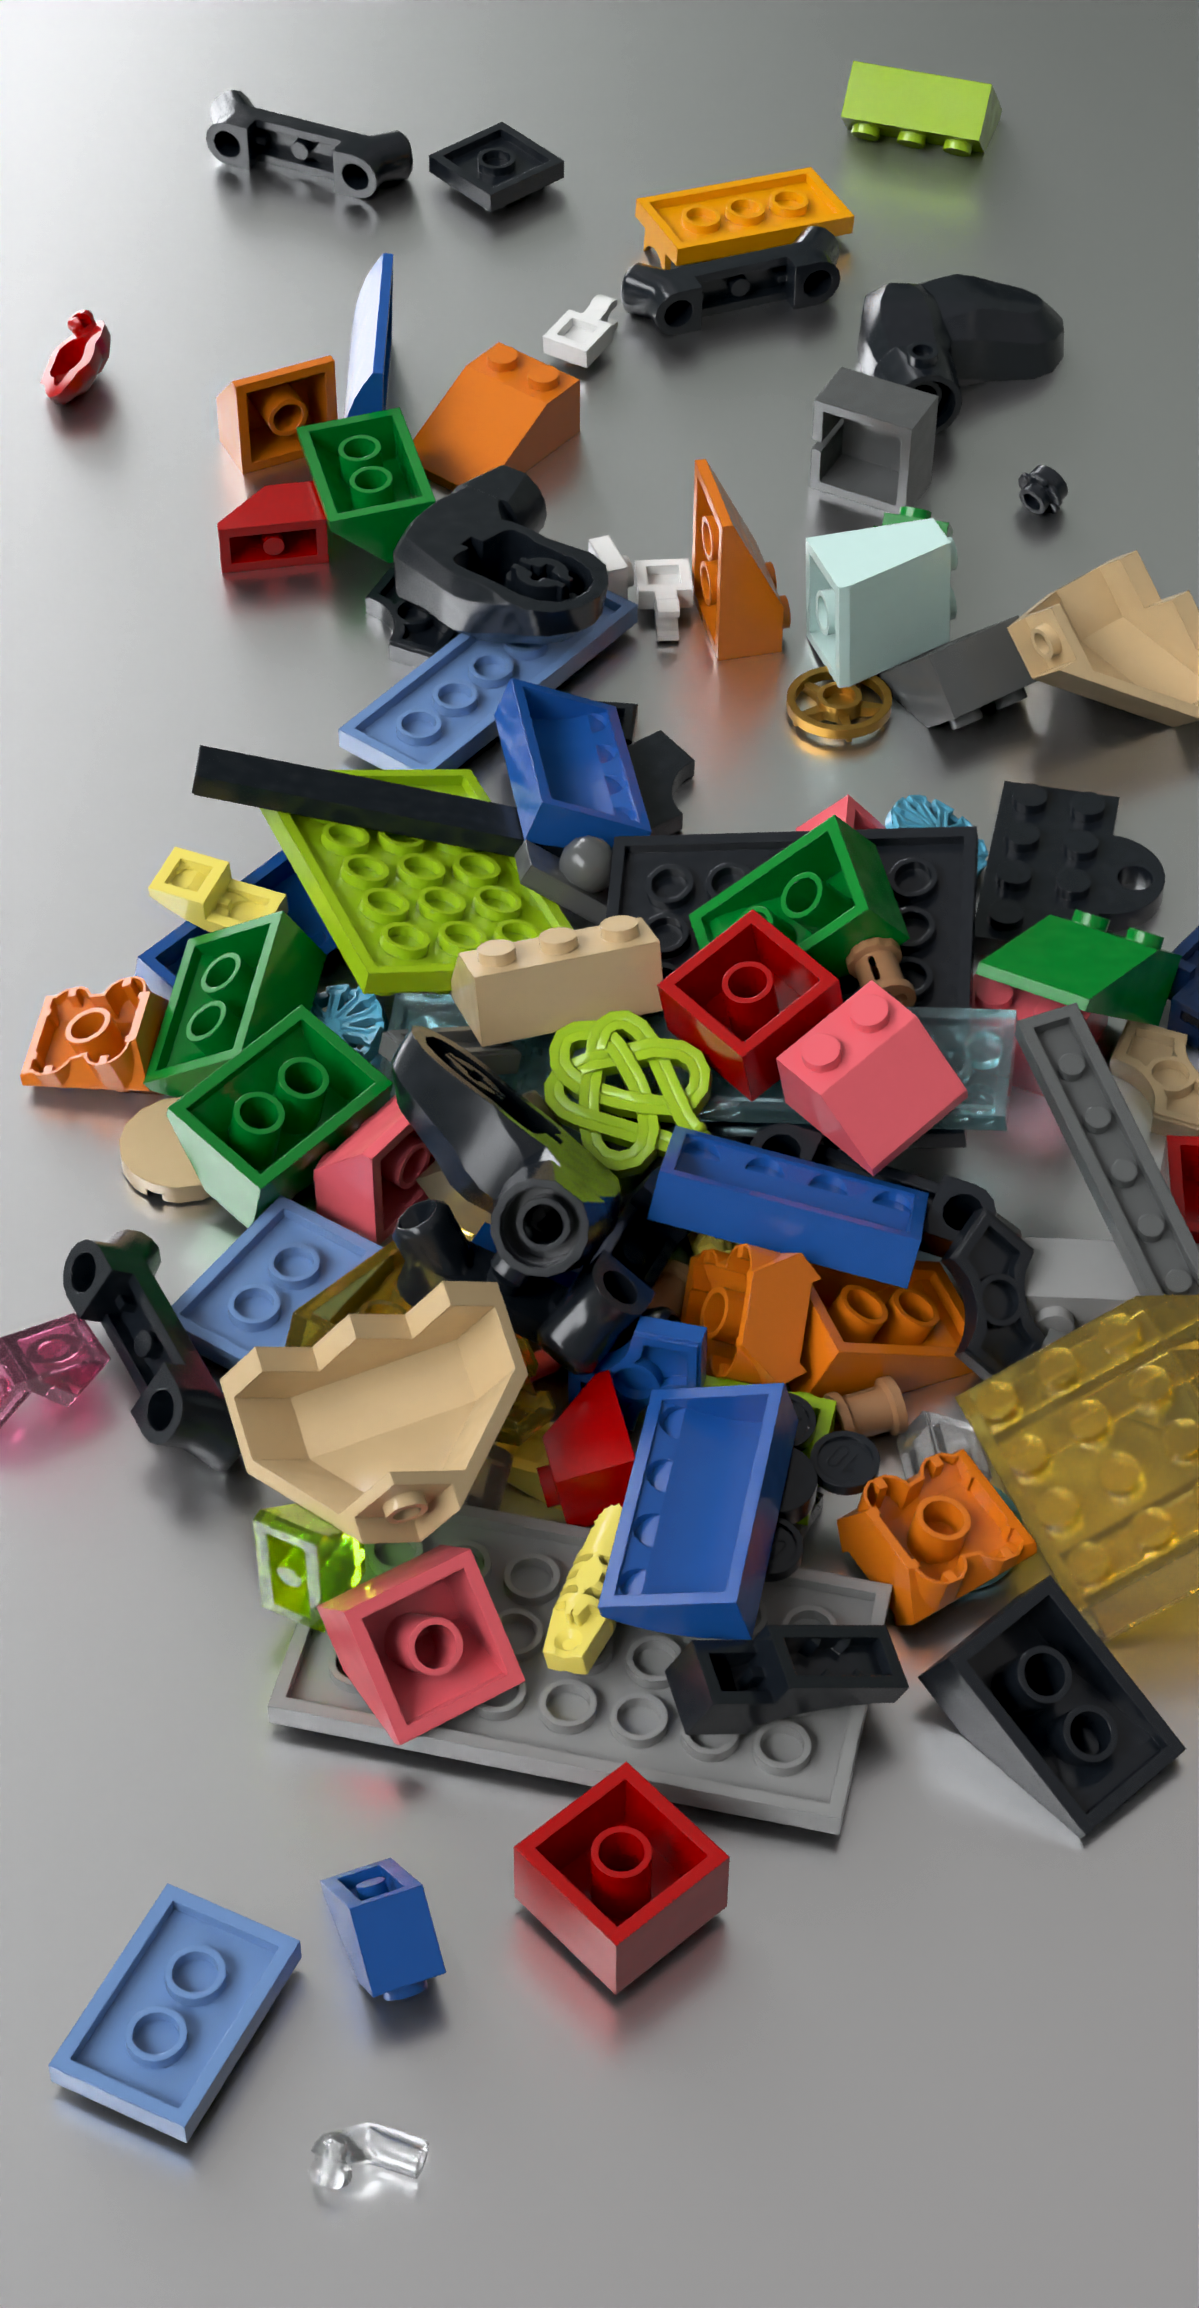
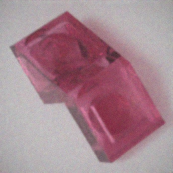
M72 1313L0 1337V1429L32 1392L69 1407L110 1361V1356L85 1320L79 1319L77 1314Z

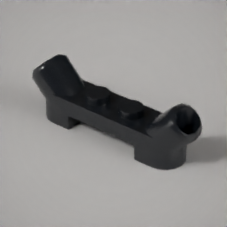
M237 90L222 93L215 98L211 105L210 117L212 125L206 134L208 148L220 162L250 171L258 161L334 180L335 193L355 198L371 196L381 184L408 179L413 170L410 142L398 130L367 136L255 108L250 99L243 92Z
M808 226L792 244L666 270L638 262L630 267L624 275L621 287L622 305L627 313L652 319L658 329L667 335H680L701 330L702 317L784 299L788 301L793 310L817 305L833 296L839 287L840 272L835 266L840 254L839 244L835 236L826 228Z
M777 1123L769 1125L759 1131L749 1144L929 1193L919 1251L942 1258L973 1212L984 1207L1020 1238L1022 1237L1021 1230L996 1212L994 1200L989 1193L976 1184L944 1174L941 1183L889 1166H885L873 1177L845 1152L825 1146L823 1134L793 1124Z
M661 1166L654 1169L633 1192L621 1198L615 1230L602 1243L597 1253L582 1266L562 1300L537 1330L539 1346L555 1361L575 1375L591 1374L622 1334L648 1308L656 1294L652 1288L678 1244L691 1232L647 1219Z
M429 1199L413 1204L398 1218L394 1227L392 1238L405 1260L398 1276L397 1288L402 1298L412 1307L442 1281L498 1282L514 1333L538 1344V1328L559 1304L569 1287L547 1277L531 1275L523 1286H517L505 1279L490 1264V1260L496 1253L468 1241L451 1208L444 1201ZM660 1306L646 1309L641 1314V1316L682 1323L679 1316L669 1307ZM640 1316L622 1334L609 1352L623 1347L632 1339Z
M129 1229L117 1232L107 1242L88 1239L78 1242L71 1249L65 1261L63 1287L79 1319L101 1322L141 1396L130 1412L142 1434L150 1443L183 1448L216 1471L229 1470L241 1454L224 1393L219 1390L155 1279L161 1264L159 1247L152 1238L141 1231Z

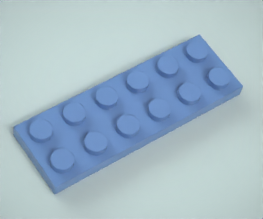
M607 590L603 613L595 624L562 642L548 644L494 643L478 640L460 633L338 729L339 747L382 770L457 769L499 735L494 714L511 677L556 689L638 622V604Z

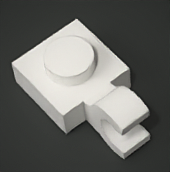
M598 294L592 299L590 305L583 313L569 309L543 336V353L565 360L571 364L588 368L613 341V333L618 327V321L608 317L611 311L618 305L617 299Z
M689 558L634 560V580L638 610H655L657 641L679 640L678 617H680V608H693V585Z

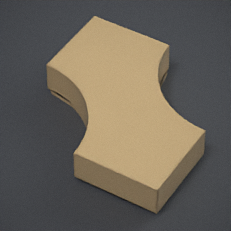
M1127 1020L1110 1059L1109 1069L1112 1075L1130 1083L1146 1098L1153 1115L1151 1133L1162 1136H1199V1072L1190 1062L1186 1052L1188 1035L1146 1023Z

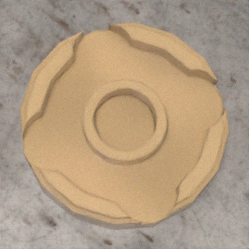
M181 1097L162 1099L142 1108L126 1123L119 1139L123 1174L132 1186L147 1196V1190L162 1194L163 1201L174 1203L199 1201L211 1197L204 1190L166 1116L167 1108Z

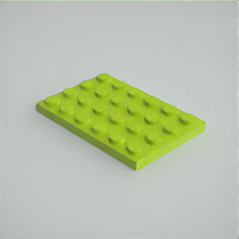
M471 769L330 770L491 802ZM260 808L363 994L379 996L413 992L450 994V991H452L451 979L458 953L476 950L480 944L490 940L504 939L517 942L537 938L540 933L551 928L566 927L573 929L557 903L520 884L515 857Z

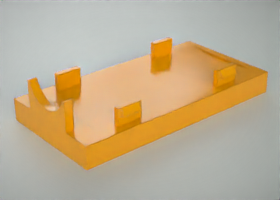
M812 167L637 198L635 217L645 228L643 251L654 248L659 256L662 269L666 270L671 269V262L675 266L697 262L703 263L792 244L808 226L826 228L834 236L850 234L853 232L855 217Z

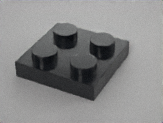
M500 122L430 154L429 172L489 212L502 209L507 204L533 192L540 191L545 186L564 178V160L504 122Z

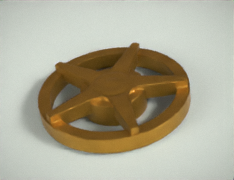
M827 666L809 670L798 676L791 683L787 691L786 707L793 725L824 738L845 739L846 742H852V738L871 734L881 728L891 715V691L887 684L876 675L850 687L839 688L836 682H830L820 687L814 683L833 680ZM861 684L874 690L881 698L883 704L862 701V693L859 689ZM802 691L817 702V705L801 711L796 703V698ZM857 717H871L856 724H851L850 722ZM828 720L831 722H836L837 725L827 724L819 721Z

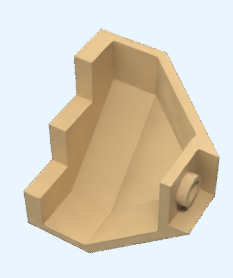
M1137 550L1111 559L1046 595L1007 627L1031 678L1171 727L1199 721V609L1189 590L1161 600Z
M442 1281L405 1315L348 1314L313 1347H254L219 1380L247 1473L362 1544L421 1542L460 1511L528 1376V1372L498 1282Z

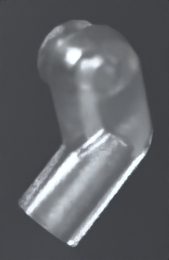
M365 2122L323 2133L310 2150L315 2154V2158L310 2165L309 2176L313 2182L319 2185L339 2190L350 2183L353 2165L371 2164L417 2180L427 2159L429 2141L372 2122Z

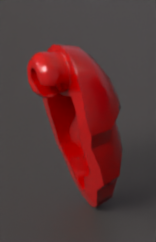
M80 310L68 319L67 327L73 335L54 349L40 383L45 387L47 396L55 404L64 405L75 397L85 394L90 389L97 375L102 372L109 358L110 332L105 322L102 320L95 321L93 314L89 310Z

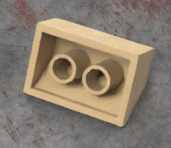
M627 915L612 916L604 919L598 926L578 930L566 927L551 928L540 933L537 938L517 942L504 939L486 941L480 944L476 950L458 953L451 979V997L481 1047L555 1033L574 1021H596L610 1011L629 1010L638 1016L663 1011L657 984L663 980L660 941L642 917L635 918Z

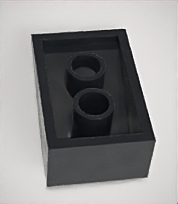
M1051 1575L1014 1598L918 1676V1679L959 1732L1079 1838L1086 1836L1186 1750L1185 1746Z

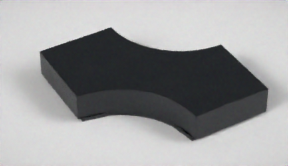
M392 567L389 568L365 598L366 613L383 621L393 632L389 640V660L417 668L460 634V632L451 629L433 615L421 612L400 598L395 590L394 568Z
M659 730L627 745L652 830L651 834L671 835L681 830L683 826V813L675 805L673 797L679 788L692 780L695 760L662 730Z
M984 1207L973 1212L940 1262L954 1277L960 1289L965 1308L964 1332L954 1355L1004 1397L1016 1392L1040 1356L1042 1344L1046 1337L1034 1323L1025 1298V1275L1034 1254V1249Z

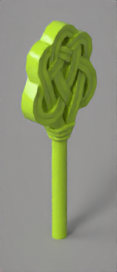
M629 1010L610 1011L596 1021H574L556 1031L549 1047L552 1071L544 1082L546 1105L562 1125L581 1134L583 1147L616 1175L617 1178L641 1174L657 1156H665L673 1133L662 1130L660 1122L675 1123L676 1126L711 1135L705 1123L700 1122L696 1117L711 1097L713 1079L711 1069L702 1051L684 1040L659 1038L646 1020ZM622 1037H626L632 1042L626 1044ZM586 1048L585 1053L573 1058L576 1050ZM673 1066L680 1067L689 1072V1084L685 1090H683ZM641 1068H650L662 1095L652 1094ZM620 1074L628 1090L605 1084L606 1076ZM569 1093L576 1100H578L579 1104L572 1102L567 1097V1094ZM602 1110L621 1117L637 1119L638 1123L603 1113ZM604 1140L630 1149L622 1151L609 1149Z

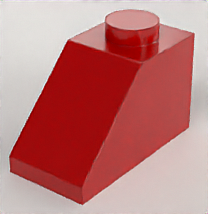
M313 481L265 485L217 523L222 574L329 563L327 520Z
M606 1370L596 1373L542 1436L549 1465L536 1468L547 1508L561 1505L566 1524L581 1527L595 1525L594 1521L597 1520L598 1515L603 1512L604 1508L610 1507L611 1504L615 1506L618 1503L623 1507L635 1455L610 1372Z

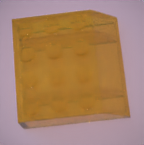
M1199 1295L1135 1296L955 1397L1063 1592L1103 1643L1199 1591Z

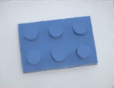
M280 1195L172 1305V1308L197 1352L230 1370L254 1347H311L387 1266L386 1248Z
M167 1883L49 2063L48 2068L51 2081L187 2143L302 1958L300 1940Z

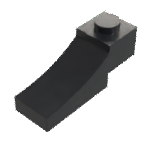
M766 1625L754 1640H691L665 1670L686 1735L748 1734L754 1726L798 1714L851 1705L895 1703L909 1688L886 1625Z

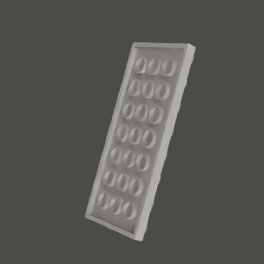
M464 1504L460 1511L421 1542L362 1544L331 1525L268 1703L269 1723L588 1786L596 1785L627 1761L670 1802L840 1835L868 1704L843 1706L798 1714L754 1726L748 1734L686 1735L665 1670L691 1640L722 1639L672 1635L616 1622V1628L588 1674H573L568 1671H556L547 1667L543 1648L553 1607L560 1597L561 1589L567 1581L566 1578L573 1567L575 1557L583 1548L591 1528ZM439 1545L469 1548L472 1550L526 1681L402 1745H397L344 1673L316 1606ZM799 1567L791 1576L783 1580L764 1582L752 1640L755 1639L766 1625H886L893 1585Z

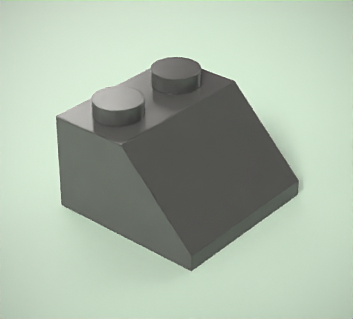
M1018 615L964 635L876 675L887 684L892 697L927 728L948 721L952 730L983 718L980 707L993 702L996 710H999L1027 698L1024 687L1037 681L1031 678L1007 629L1009 625L1019 618Z

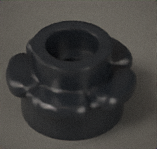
M1038 465L1029 474L1022 473L1018 479V485L1022 489L1019 492V498L1029 511L1035 514H1043L1045 511L1056 514L1060 511L1059 506H1061L1062 500L1068 494V487L1061 475L1054 469L1046 465Z

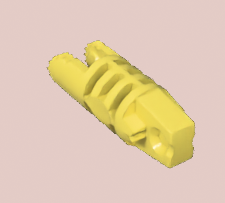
M620 1503L615 1506L611 1504L610 1507L604 1508L603 1512L598 1515L597 1520L594 1521L595 1525L591 1527L583 1548L576 1555L573 1567L566 1578L567 1581L561 1589L560 1597L553 1607L543 1648V1654L549 1669L568 1671L573 1674H588L616 1628L617 1621L601 1616L598 1603L622 1511Z

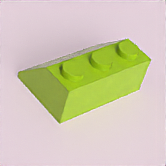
M853 61L841 119L847 129L852 130L851 135L860 139L877 141L879 136L883 135L897 138V143L906 147L923 149L925 143L943 146V151L946 153L969 157L971 156V151L985 153L999 123L1002 108L992 84Z

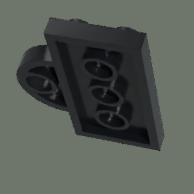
M1004 781L975 917L974 954L991 955L1048 915L1072 920L1075 909L1109 919L1110 923L1107 931L1110 932L1137 927L1147 922L1156 914L1162 902L1165 872L1159 859L1149 849L1133 840L1114 835L1120 797L1101 795L1094 792L1045 787L1033 783L1024 784ZM1133 883L1141 885L1146 889L1132 890L1123 885Z

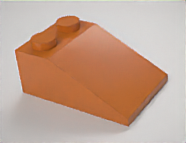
M498 342L465 366L413 439L427 479L454 491L457 486L501 465H506L523 473L527 472L580 432V380L551 365L521 353L513 347Z
M695 460L692 545L693 600L717 661L782 652L783 629L790 628L791 614L787 597L785 595L779 596L777 593L774 566L772 562H764L756 540L707 460Z
M916 1260L908 1289L810 1263L822 1279L812 1283L800 1358V1364L807 1372L788 1382L792 1392H807L823 1398L824 1394L835 1391L843 1396L873 1387L877 1378L888 1375L896 1381L901 1393H905L973 1372L954 1355L964 1332L965 1308L963 1301L940 1262Z

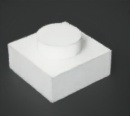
M609 535L589 539L588 552L592 553L606 565L609 582L607 590L628 599V587L634 585V571L629 557L626 554H620Z

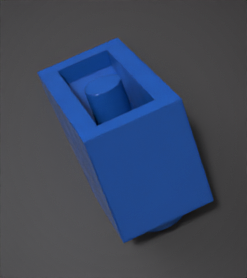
M392 1858L320 1880L325 1900L357 1981L373 1998L383 1994L384 2000L394 2001L414 1996L427 1989V1979L446 1973L423 1884Z

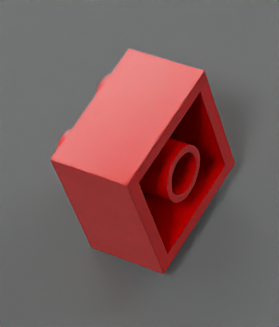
M754 909L745 914L657 984L667 1029L679 1040H684L702 1051L708 1065L751 1102L780 1080L776 1058L843 1004L839 979Z
M627 1761L513 1847L515 1898L615 1995L727 1907L730 1857Z

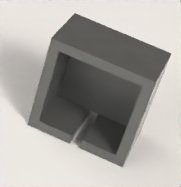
M841 367L814 400L812 440L817 442L811 449L809 487L893 514H898L901 506L914 507L930 486L932 480L939 396Z

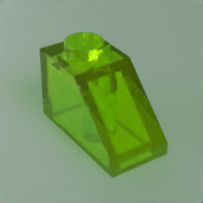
M297 1503L260 1509L253 1519L262 1607L325 1633L326 1628L316 1606L357 1586L366 1572L364 1544Z

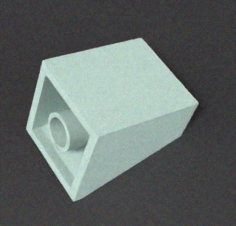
M934 518L806 538V635L839 688L850 687L950 641V620L955 619L957 615L956 598L953 589L950 587L951 571L957 568L958 556L953 538L945 535Z

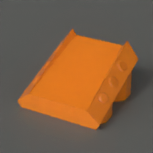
M138 976L119 979L111 984L102 994H91L88 988L80 986L65 989L56 996H46L20 1074L22 1085L84 1088L89 1090L101 1089L120 1093L133 1092L164 1095L150 1091L143 1082L169 1000L152 993L144 979Z
M745 1243L736 1245L731 1253L707 1249L690 1258L681 1322L707 1327L706 1375L749 1384H786L807 1372L800 1364L810 1294L812 1283L822 1278L802 1253H780Z
M964 1449L957 1450L952 1454L941 1452L925 1458L918 1473L907 1480L886 1474L871 1479L864 1487L857 1508L837 1519L842 1553L849 1552L870 1581L893 1585L890 1609L894 1613L896 1626L915 1625L1037 1553L1036 1541Z

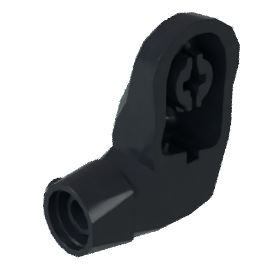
M954 274L919 284L888 283L866 295L857 351L861 370L864 374L939 396L936 435L948 428L959 415L962 406L960 386H970L988 381L1036 379L1052 373L1064 357V326L1061 316L1043 299L1030 291L976 276Z
M506 465L492 468L457 486L450 495L429 506L408 525L393 551L395 590L400 598L421 612L433 615L455 631L478 640L494 643L548 644L562 642L595 624L602 615L609 582L606 565L592 553L548 539L539 534L540 530L544 527L547 517L543 495L539 487L526 473Z
M411 1026L391 1061L397 1104L402 1114L437 1161L449 1184L465 1200L491 1214L490 1234L497 1249L496 1254L490 1260L492 1267L505 1279L517 1286H523L531 1275L551 1277L580 1268L597 1253L602 1243L615 1230L621 1203L619 1179L561 1126L510 1087L470 1052L447 1037L426 1027Z

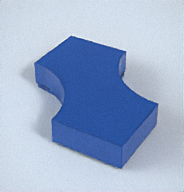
M640 1315L632 1339L623 1347L607 1353L591 1374L575 1375L568 1371V1403L570 1404L596 1373L609 1370L627 1430L634 1431L640 1412L649 1403L652 1390L703 1387L706 1380L707 1327Z

